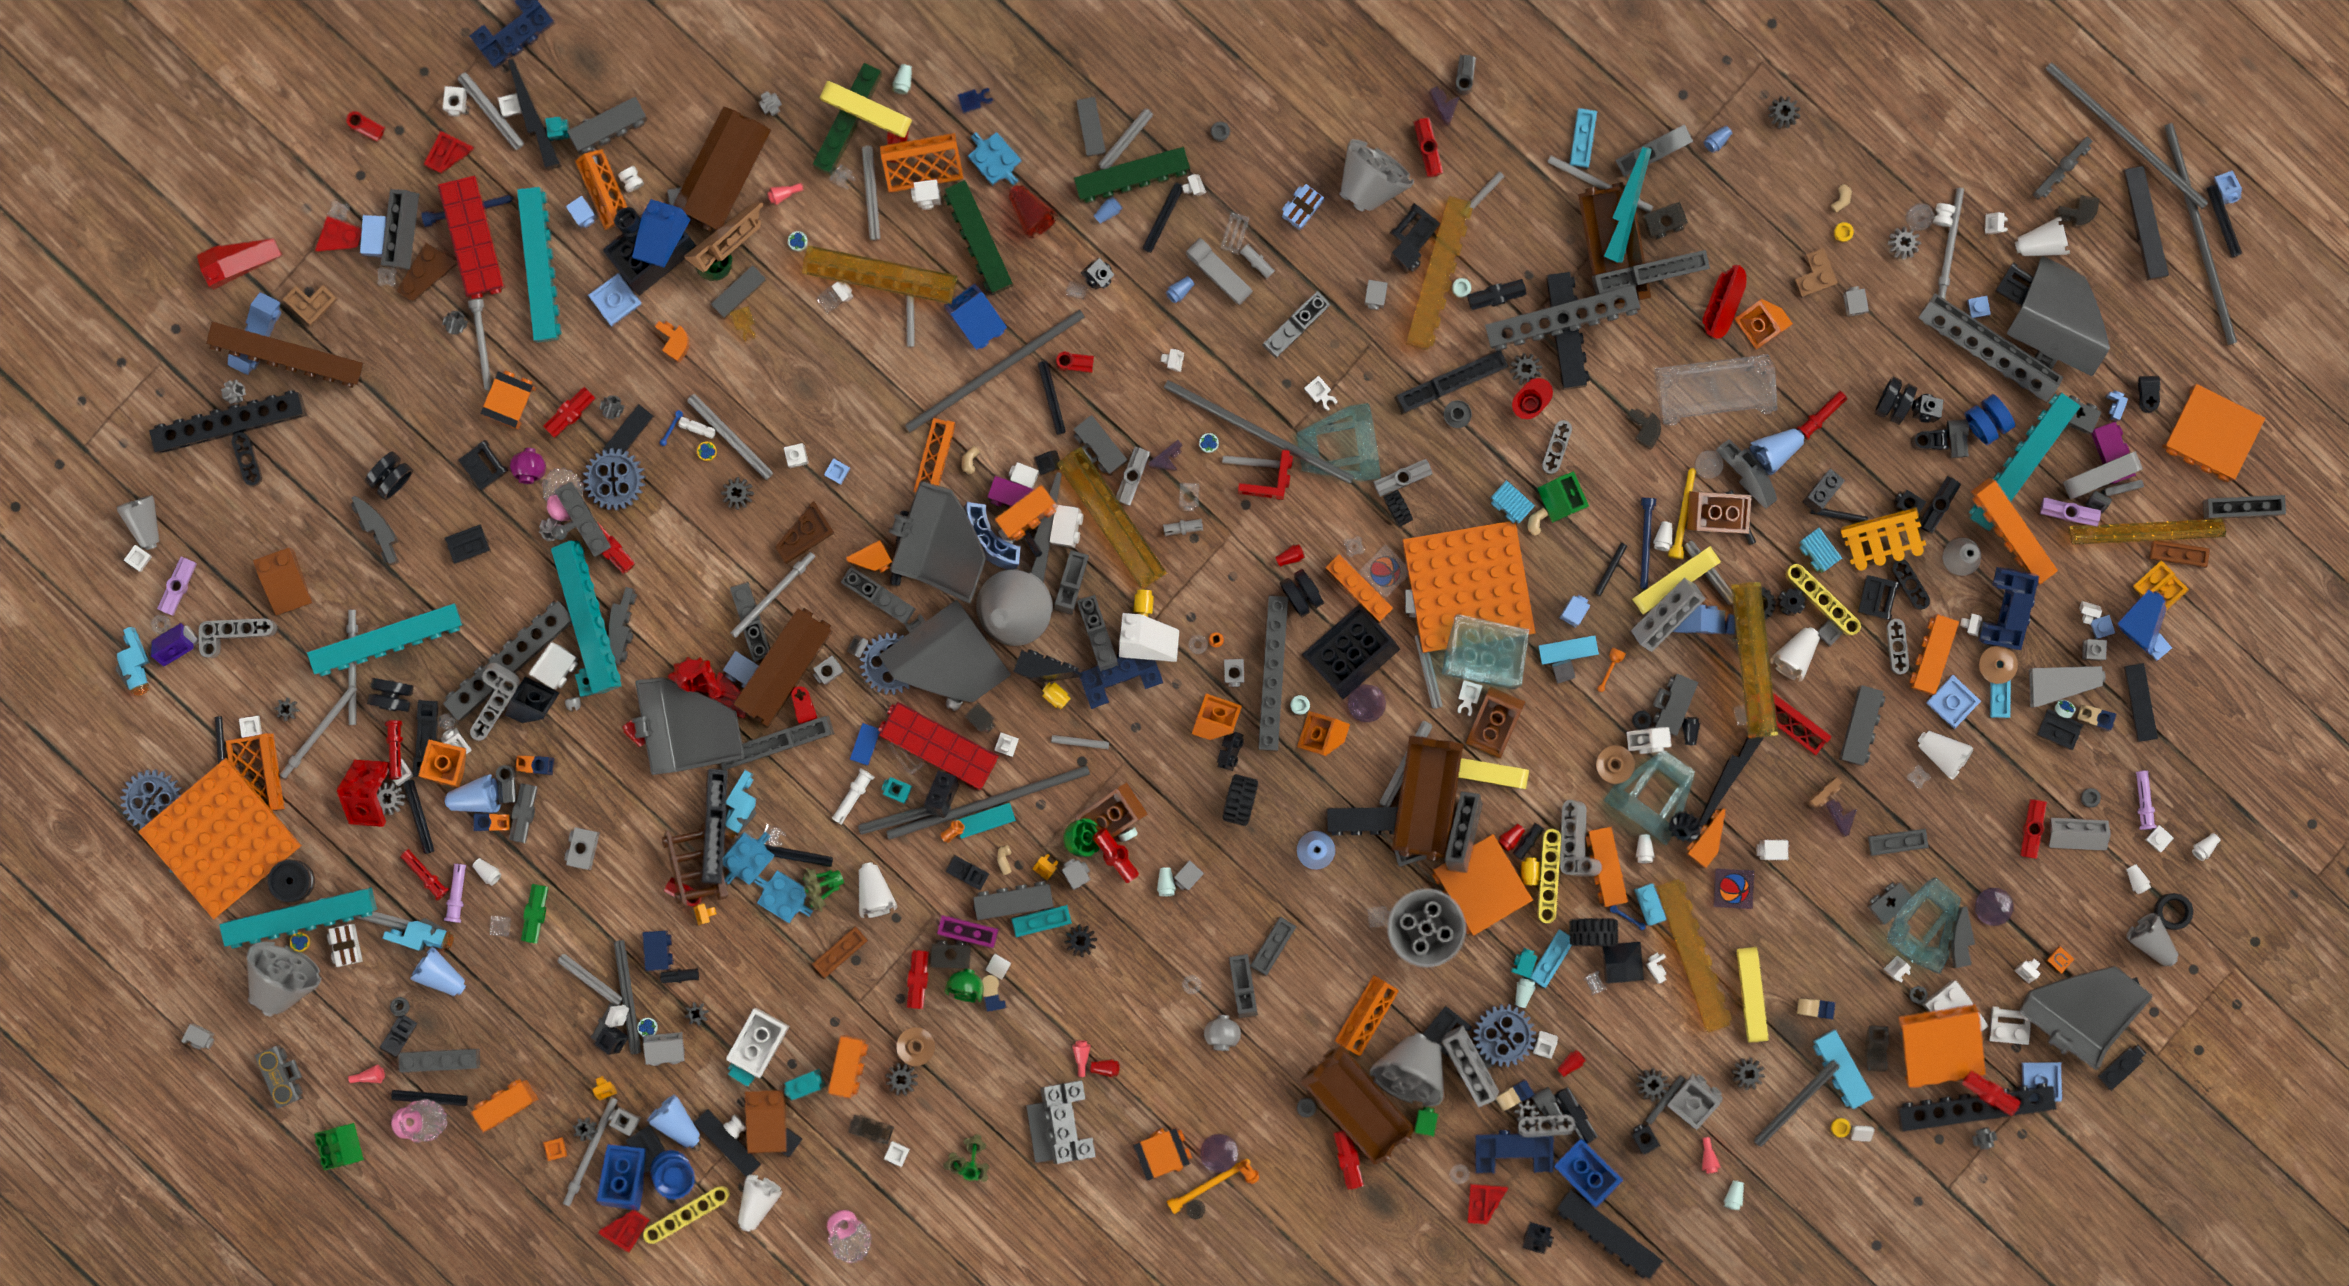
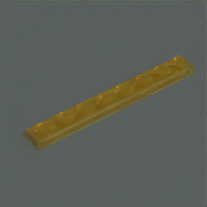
M2223 519L2106 524L2098 525L2097 527L2090 525L2069 526L2068 533L2072 545L2218 538L2226 537V528Z

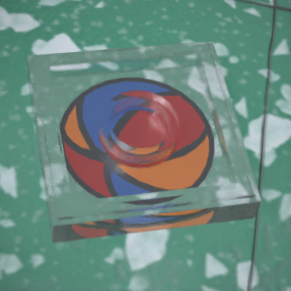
M1386 544L1359 571L1385 598L1408 576L1407 565Z

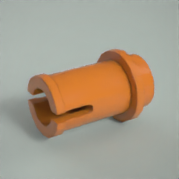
M1218 632L1212 633L1209 637L1210 645L1215 648L1222 646L1224 642L1222 634ZM1216 636L1220 638L1218 643L1213 641V638Z
M953 821L951 826L942 832L940 836L944 842L949 843L957 835H961L965 827L961 821Z
M1247 1160L1240 1161L1242 1167L1240 1164H1237V1169L1244 1175L1245 1181L1250 1184L1256 1183L1259 1180L1258 1171L1253 1170Z

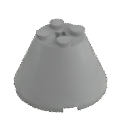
M1351 139L1346 152L1340 192L1342 198L1355 203L1354 207L1359 211L1363 212L1365 209L1371 211L1412 187L1414 179L1410 181L1408 178L1410 173L1395 159L1377 147L1375 150L1366 147L1368 143Z
M1421 889L1405 895L1396 903L1388 920V935L1394 950L1405 961L1416 966L1433 967L1445 963L1459 951L1465 938L1466 924L1460 907L1451 897L1437 890ZM1427 922L1430 930L1423 933L1421 926Z
M259 942L252 945L247 953L248 1002L262 1010V1013L266 1016L283 1013L315 990L321 982L322 977L319 976L320 970L318 966L304 953L295 951L290 946L285 945V948L275 946V942Z
M1415 1033L1414 1036L1406 1037L1373 1064L1370 1069V1075H1374V1082L1379 1087L1409 1103H1413V1101L1423 1102L1422 1106L1439 1105L1443 1099L1442 1047L1437 1043L1426 1040L1424 1035Z

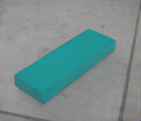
M1007 803L958 819L965 827L960 837L963 839L1016 821L1011 804Z
M1068 905L1011 919L1016 937L1072 924Z

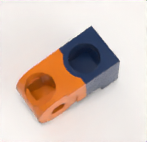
M517 756L515 771L553 775L554 758Z
M474 814V831L510 830V815Z

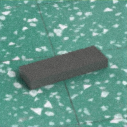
M1095 97L1076 100L1087 157L1105 154Z
M752 265L711 305L725 319L766 279Z
M1926 829L1868 837L1870 856L1929 848Z
M1279 917L1250 966L1267 976L1297 926Z
M1043 1103L1026 1105L1035 1163L1053 1160L1050 1142L1046 1138L1047 1124L1043 1120Z

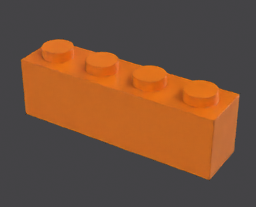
M1340 554L1325 567V570L1378 623L1393 610V607Z
M1938 614L1930 618L1927 628L1930 629L1928 636H1924L1921 644L1924 647L1922 654H1918L1915 665H1918L1916 672H1912L1909 683H1912V689L1930 695L1936 694L1959 621Z
M1612 827L1588 831V836L1585 837L1586 845L1591 847L1592 852L1589 858L1599 860L1602 865L1601 872L1597 876H1593L1595 885H1599L1600 892L1597 893L1599 903H1603V907L1628 902Z

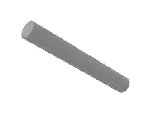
M1499 171L1463 208L1460 214L1466 217L1505 176Z
M907 289V347H915L914 289Z
M1223 456L1222 462L1226 464L1280 468L1279 460Z
M1052 735L1051 743L1109 749V742Z

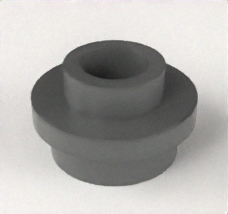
M403 997L395 998L390 1004V1010L395 1016H404L410 1008L409 1002ZM403 1004V1009L397 1010L398 1005Z

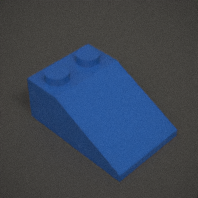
M651 199L641 217L632 257L664 268L691 219L682 208Z
M1582 1139L1554 1165L1595 1208L1623 1182V1179Z
M607 1144L596 1200L598 1203L607 1207L640 1210L644 1183V1148Z

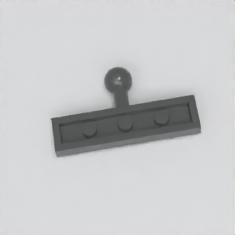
M2088 136L2085 137L2068 156L2061 159L2060 165L2032 195L2037 200L2042 196L2046 198L2053 190L2050 187L2055 182L2057 184L2061 182L2065 177L2063 174L2065 171L2074 169L2078 163L2076 159L2080 155L2084 156L2091 149L2089 145L2093 141Z
M570 481L556 489L555 493L572 521L565 525H556L552 530L554 538L562 540L570 530L577 527L594 557L611 548V544L574 483Z

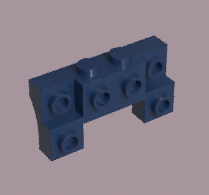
M515 0L523 14L494 36L485 25H482L469 35L494 69L510 57L519 55L523 51V47L527 44L535 43L540 34L555 24L538 0Z
M1996 567L1992 585L1996 588L2005 589L1997 624L1983 622L1979 637L1980 642L2022 650L2026 629L2030 623L2031 609L2035 603L2034 597L2039 580L2038 575Z
M1118 654V666L1100 671L1099 666L1080 672L1083 674L1080 679L1091 709L1109 703L1105 688L1141 676L1145 690L1163 684L1156 661L1119 657Z
M1498 1130V1134H1475V1173H1495V1158H1533L1534 1173L1554 1172V1137H1523L1519 1131L1518 1133H1510V1130Z

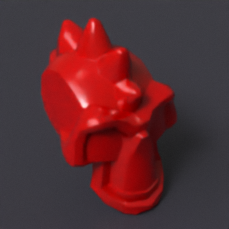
M686 657L684 662L674 663V672H671L668 678L676 682L680 689L686 692L698 691L708 693L709 697L713 698L721 696L722 691L716 682L715 673H713L709 660L703 661L701 657L697 660H692L690 657Z

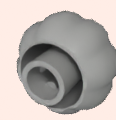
M1218 1015V1019H1214L1206 1025L1204 1037L1209 1045L1214 1046V1050L1229 1051V1047L1235 1046L1239 1042L1241 1030L1237 1023L1229 1019L1228 1015Z

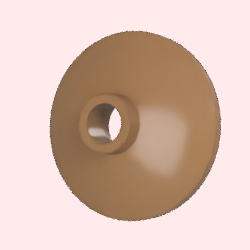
M1992 646L1986 649L1980 657V672L1991 683H2006L2017 672V658L2007 647ZM1998 661L2003 663L2002 668L1997 667Z
M1613 745L1606 747L1600 752L1597 757L1596 768L1603 780L1608 783L1619 784L1631 777L1635 768V762L1629 750L1622 746ZM1613 761L1618 763L1617 768H1612L1611 763Z
M909 1028L898 1038L897 1053L901 1060L908 1065H923L932 1058L935 1052V1041L932 1035L923 1028ZM914 1043H919L920 1048L918 1050L913 1049Z

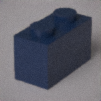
M668 930L643 932L645 971L671 969V965L674 964L673 953H670L669 946H672V935L668 934Z

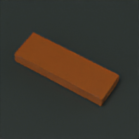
M2152 540L2149 559L2207 568L2210 548Z
M855 926L812 965L825 979L862 947L868 939Z

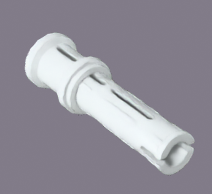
M862 768L859 769V775L850 784L851 789L832 816V819L841 825L859 796L866 792L865 788L869 782L875 778Z

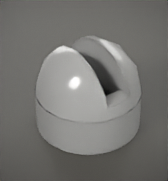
M580 697L564 700L569 711L573 712V707L577 711L581 706Z
M948 697L946 707L947 709L951 708L952 711H957L963 701Z

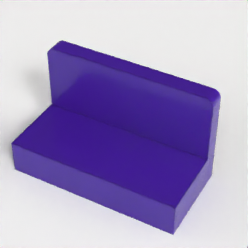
M181 623L152 640L151 657L163 667L193 649L194 644L183 635L184 625Z

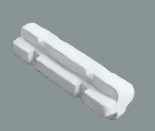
M681 417L678 426L681 428H688L689 431L700 435L704 434L705 437L711 439L715 436L716 430L709 426L707 428L706 425L693 420L689 421V419Z

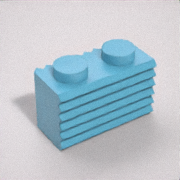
M1507 480L1490 498L1492 500L1491 504L1498 511L1502 509L1506 512L1505 517L1513 524L1515 522L1519 524L1535 506Z
M1817 528L1799 542L1801 545L1799 549L1805 556L1808 555L1811 558L1812 562L1810 563L1817 572L1820 570L1823 573L1842 559L1820 528Z
M1647 884L1634 889L1647 926L1659 923L1667 918L1665 913H1663V906L1659 902V895H1656L1657 892L1655 891L1654 884Z

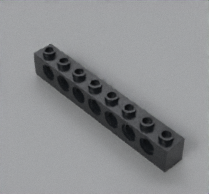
M295 390L284 392L283 396H267L264 401L251 400L244 406L239 404L229 406V410H212L210 415L203 416L202 414L191 416L190 420H174L171 425H155L154 429L149 430L154 452L162 454L228 437L238 432L243 433L305 417L307 414L302 394L295 392ZM286 402L287 409L281 412L279 406L281 403ZM264 407L269 409V413L266 416L261 415V410ZM245 412L250 413V418L247 421L242 419V415ZM230 416L232 422L230 425L225 426L224 419ZM212 421L213 428L207 431L205 425L207 422ZM193 426L195 431L192 435L188 436L187 429ZM171 431H175L176 437L170 441L168 435Z
M2047 1083L2035 1084V1088H2028V1085L2018 1086L2014 1091H2009V1088H2003L2004 1092L2012 1097L2017 1096L2021 1102L2012 1116L2056 1110L2053 1086H2047ZM2032 1093H2036L2038 1096V1101L2034 1104L2029 1101V1096ZM1970 1094L1959 1095V1099L1951 1100V1097L1939 1098V1102H1932V1099L1922 1100L1919 1105H1913V1102L1902 1103L1901 1107L1897 1108L1899 1127L1902 1132L2010 1116L1999 1108L1993 1109L1991 1105L1981 1100L1978 1096L1971 1097ZM1978 1101L1981 1105L1980 1110L1974 1112L1972 1104ZM1956 1104L1961 1106V1112L1958 1115H1955L1952 1111L1953 1106ZM1936 1107L1942 1109V1115L1938 1118L1933 1115V1110ZM1921 1110L1923 1112L1921 1120L1914 1118L1915 1111Z

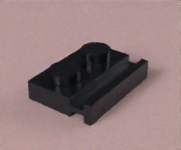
M481 524L445 537L454 564L491 551Z
M2047 709L2036 735L2069 750H2073L2084 724L2070 718H2064L2058 713Z
M651 1125L626 1140L629 1147L645 1149L644 1171L646 1173L650 1171L654 1158L666 1151Z

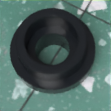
M1638 711L1632 718L1634 727L1639 730L1647 729L1652 722L1650 714L1646 711ZM1639 717L1645 718L1644 724L1638 722Z

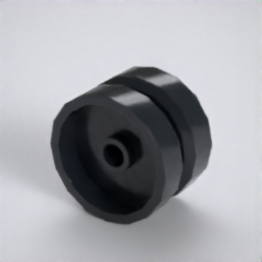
M1892 376L1878 401L1874 414L1884 418L1892 409L1890 422L1900 425L1912 406L1917 387L1908 383L1901 390L1902 380Z
M393 451L386 454L376 463L364 481L372 489L378 487L377 494L384 500L394 496L406 484L414 471L407 463L400 464L401 458Z
M1300 569L1294 573L1297 586L1290 578L1284 579L1279 584L1296 612L1303 618L1310 613V608L1306 603L1307 600L1315 609L1323 605L1324 601L1312 579L1308 577L1303 569Z
M372 678L370 687L373 690L382 691L381 695L369 694L367 704L379 706V709L409 712L411 702L399 698L400 695L412 696L413 685Z
M299 860L278 862L268 874L269 890L275 898L281 901L298 902L304 900L311 894L315 886L313 870L308 864ZM290 877L293 879L292 884L289 883Z

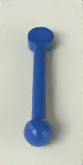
M676 411L675 419L673 420L664 438L661 439L659 442L661 446H665L667 444L666 440L668 439L678 419L683 417L682 411Z
M1613 905L1610 907L1612 913H1617L1637 925L1640 930L1646 928L1644 923H1639L1618 910L1617 906Z

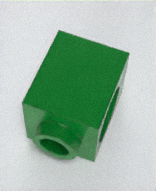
M1423 1106V1110L1418 1109L1415 1133L1434 1137L1438 1113L1434 1112V1108Z

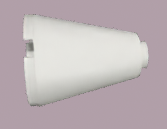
M2057 217L2018 237V242H2015L2017 253H2022V256L2070 254L2069 250L2065 251V246H2068L2064 227L2058 223V221L2062 220L2061 217Z
M1811 627L1803 628L1771 657V663L1775 662L1777 664L1776 669L1791 680L1799 678L1798 681L1801 682L1806 675L1820 640L1819 633Z
M1932 731L1923 732L1918 739L1920 743L1919 748L1952 780L1959 774L1958 770L1962 766L1964 767L1974 749L1970 745Z
M872 862L863 864L862 868L859 869L860 917L864 918V914H868V917L872 918L890 913L889 909L891 908L896 910L897 903L878 866L873 865Z
M749 1175L745 1180L738 1217L740 1228L745 1231L755 1230L782 1194L780 1186L767 1178H764L762 1181L757 1179V1175Z

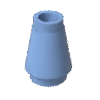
M1724 126L1708 135L1704 141L1705 147L1712 153L1719 151L1732 135V131L1727 126Z
M1114 197L1108 198L1094 214V217L1101 224L1119 214L1122 206Z
M1187 276L1169 286L1166 295L1173 303L1181 302L1192 286H1194V282Z

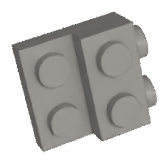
M1692 1074L1668 1102L1667 1106L1697 1130L1721 1104L1723 1097L1719 1089L1716 1087L1711 1088L1706 1084L1707 1081L1703 1076Z

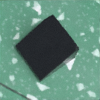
M1056 450L1034 457L1040 475L1062 468Z
M786 1128L787 1152L781 1153L790 1157L802 1141V1138L789 1128Z

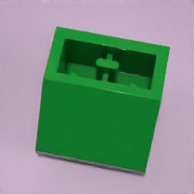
M1574 471L1537 488L1552 523L1589 507Z
M355 1123L314 1133L315 1143L319 1150L320 1162L324 1171L364 1160Z

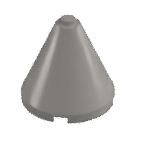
M1008 569L996 573L983 584L977 597L976 612L982 628L991 638L1005 645L1020 646L1036 640L1045 632L1053 612V604L1047 587L1037 576L1020 571L1019 569Z

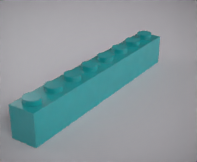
M541 187L517 189L533 338L536 343L559 340V335H562L561 324L557 323V316H560L559 306L555 305V297H558L557 287L553 286V278L556 276L554 267H551L553 250L549 248L548 242L551 241L550 229H547L546 222H549L548 210L545 211L544 203H547V195Z
M2063 393L2052 396L2048 402L2050 406L2047 411L2043 409L2037 417L2039 422L2036 426L2032 425L2026 432L2028 437L2025 441H2020L2014 449L2016 453L2012 458L2009 456L2004 462L2003 466L2005 468L2001 474L1997 472L1993 477V480L1997 482L2010 502L2080 408L2079 404ZM1976 504L1969 510L1971 515L1968 518L1986 531H1990L1994 524L1986 520L1982 507L1979 508Z
M567 541L551 548L592 693L604 694L621 687V677L616 668L615 656L612 653L610 639L605 630V622L601 616L599 602L596 599L594 584L589 575V567L585 561L583 547L580 541Z
M454 603L307 652L314 674H319L322 677L331 674L330 670L338 668L340 671L349 668L350 663L356 662L358 665L367 662L368 657L375 655V658L387 655L386 651L393 649L394 652L405 649L404 645L411 643L412 646L423 643L422 639L430 637L433 640L442 637L441 633L448 631L451 634L460 631L459 627L463 626L457 605Z
M372 887L223 922L219 924L224 947L231 945V949L243 946L242 943L247 941L250 944L261 942V938L268 937V940L279 938V934L285 932L287 935L298 933V929L305 928V931L317 928L316 925L324 924V927L335 924V920L342 919V922L354 920L353 916L361 915V918L373 915L372 912L377 910Z

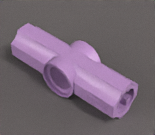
M2043 498L2040 514L2063 519L2067 522L2072 521L2097 527L2101 510L2079 506L2075 503ZM2068 507L2074 509V517L2067 516L2066 509Z
M180 557L172 577L167 581V588L157 608L158 610L174 616L183 594L188 589L189 580L197 563ZM179 581L181 583V588L178 591H175L173 585L175 582Z

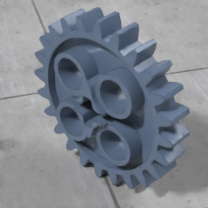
M610 448L608 454L606 450H602L603 456L596 453L597 460L591 458L592 466L586 465L589 472L583 474L588 476V479L584 480L583 483H588L589 486L585 490H591L588 497L595 496L593 503L601 501V508L607 504V510H611L613 505L615 510H619L620 505L623 509H626V503L633 505L632 499L639 500L636 494L643 493L639 488L646 485L641 482V479L646 478V476L640 475L644 468L637 467L641 462H634L635 455L628 457L629 451H625L622 454V449H618L615 453L614 448ZM612 462L615 463L614 472H613ZM621 464L627 466L625 474H621L619 471ZM603 465L608 468V473L605 476L600 472V468ZM614 476L618 477V481H615V483L611 481V478ZM623 483H626L629 487L627 493L621 491ZM605 484L610 488V492L607 495L602 492V487ZM615 487H616L617 496H614Z
M886 633L884 639L881 635H878L879 641L872 638L873 645L867 644L866 646L869 650L863 651L866 657L860 658L862 662H865L864 665L859 666L861 669H865V672L861 675L868 676L865 681L866 683L873 682L870 688L873 689L878 686V693L882 689H884L885 695L888 694L889 690L895 695L896 689L903 693L904 686L910 689L909 684L893 679L890 683L885 682L884 675L889 670L883 661L879 667H874L872 661L875 657H879L881 654L880 650L886 651L890 646L904 638V635L897 639L896 633L893 634L892 638H890L889 633Z
M148 769L145 770V775L142 772H138V777L135 775L131 777L133 782H126L129 788L122 789L126 795L120 797L125 800V803L121 804V806L127 808L123 812V814L129 813L130 816L127 820H135L133 826L140 824L141 830L154 819L151 816L152 809L157 810L158 814H160L182 795L178 794L182 787H175L178 781H170L172 775L165 777V771L158 775L157 769L153 770L151 774ZM148 782L154 785L153 792L147 790L146 785ZM160 787H163L162 791L155 797V803L148 807L145 814H142L144 808L151 802L150 798L157 794ZM163 794H167L169 796V803H165L162 800ZM136 798H140L143 801L142 807L136 805Z
M1500 1004L1499 1010L1492 1006V1013L1485 1010L1487 1016L1480 1015L1482 1023L1476 1022L1475 1024L1479 1026V1029L1473 1030L1475 1033H1478V1036L1474 1037L1473 1040L1479 1041L1475 1047L1482 1048L1479 1054H1486L1484 1060L1492 1058V1065L1498 1061L1499 1067L1502 1066L1503 1062L1509 1067L1510 1061L1517 1065L1516 1059L1523 1062L1522 1055L1529 1056L1526 1050L1534 1049L1530 1042H1536L1535 1039L1531 1038V1035L1536 1034V1032L1530 1031L1534 1024L1527 1023L1530 1017L1523 1018L1525 1011L1517 1013L1518 1007H1515L1512 1011L1509 1004L1506 1009ZM1504 1017H1510L1512 1020V1024L1508 1028L1502 1026L1501 1021ZM1495 1021L1504 1032H1509L1507 1037L1515 1046V1050H1512L1505 1039H1500L1502 1034L1494 1025ZM1489 1028L1496 1030V1036L1493 1039H1488L1486 1036V1031ZM1517 1032L1523 1035V1040L1520 1043L1513 1041V1035ZM1500 1044H1506L1508 1047L1507 1052L1503 1055L1497 1051Z

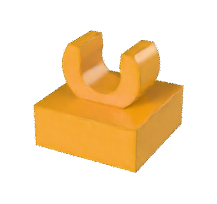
M1049 854L1041 857L1033 867V870L1047 881L1057 869L1056 865L1058 864V861L1051 864L1047 860L1050 856Z
M705 903L693 907L698 926L709 923V917L716 915L715 907L706 909Z
M603 1076L596 1078L598 1086L592 1090L599 1101L617 1094L615 1086L610 1081L607 1082Z

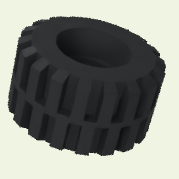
M1234 774L1222 816L1223 821L1247 826L1257 792V779Z
M1584 918L1569 921L1570 944L1573 946H1614L1618 944V920L1614 918Z

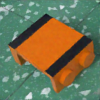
M505 370L503 373L497 372L480 414L519 430L521 425L519 420L532 390L535 391L536 387L528 379L522 377L521 380L514 378L515 374Z
M1174 1127L1169 1131L1133 1144L1147 1181L1190 1164L1192 1155L1189 1148H1184L1182 1141H1185L1182 1130L1178 1131L1177 1127Z

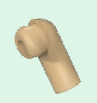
M1847 185L1839 187L1840 199L1831 205L1835 213L1850 203L1852 191Z
M974 445L962 456V470L967 474L974 473L973 459L980 453Z
M1544 507L1529 517L1528 531L1532 535H1538L1541 532L1539 528L1540 521L1548 516Z
M1008 845L1001 846L998 849L997 862L1003 875L1009 874L1012 871L1006 858L1007 855H1011Z

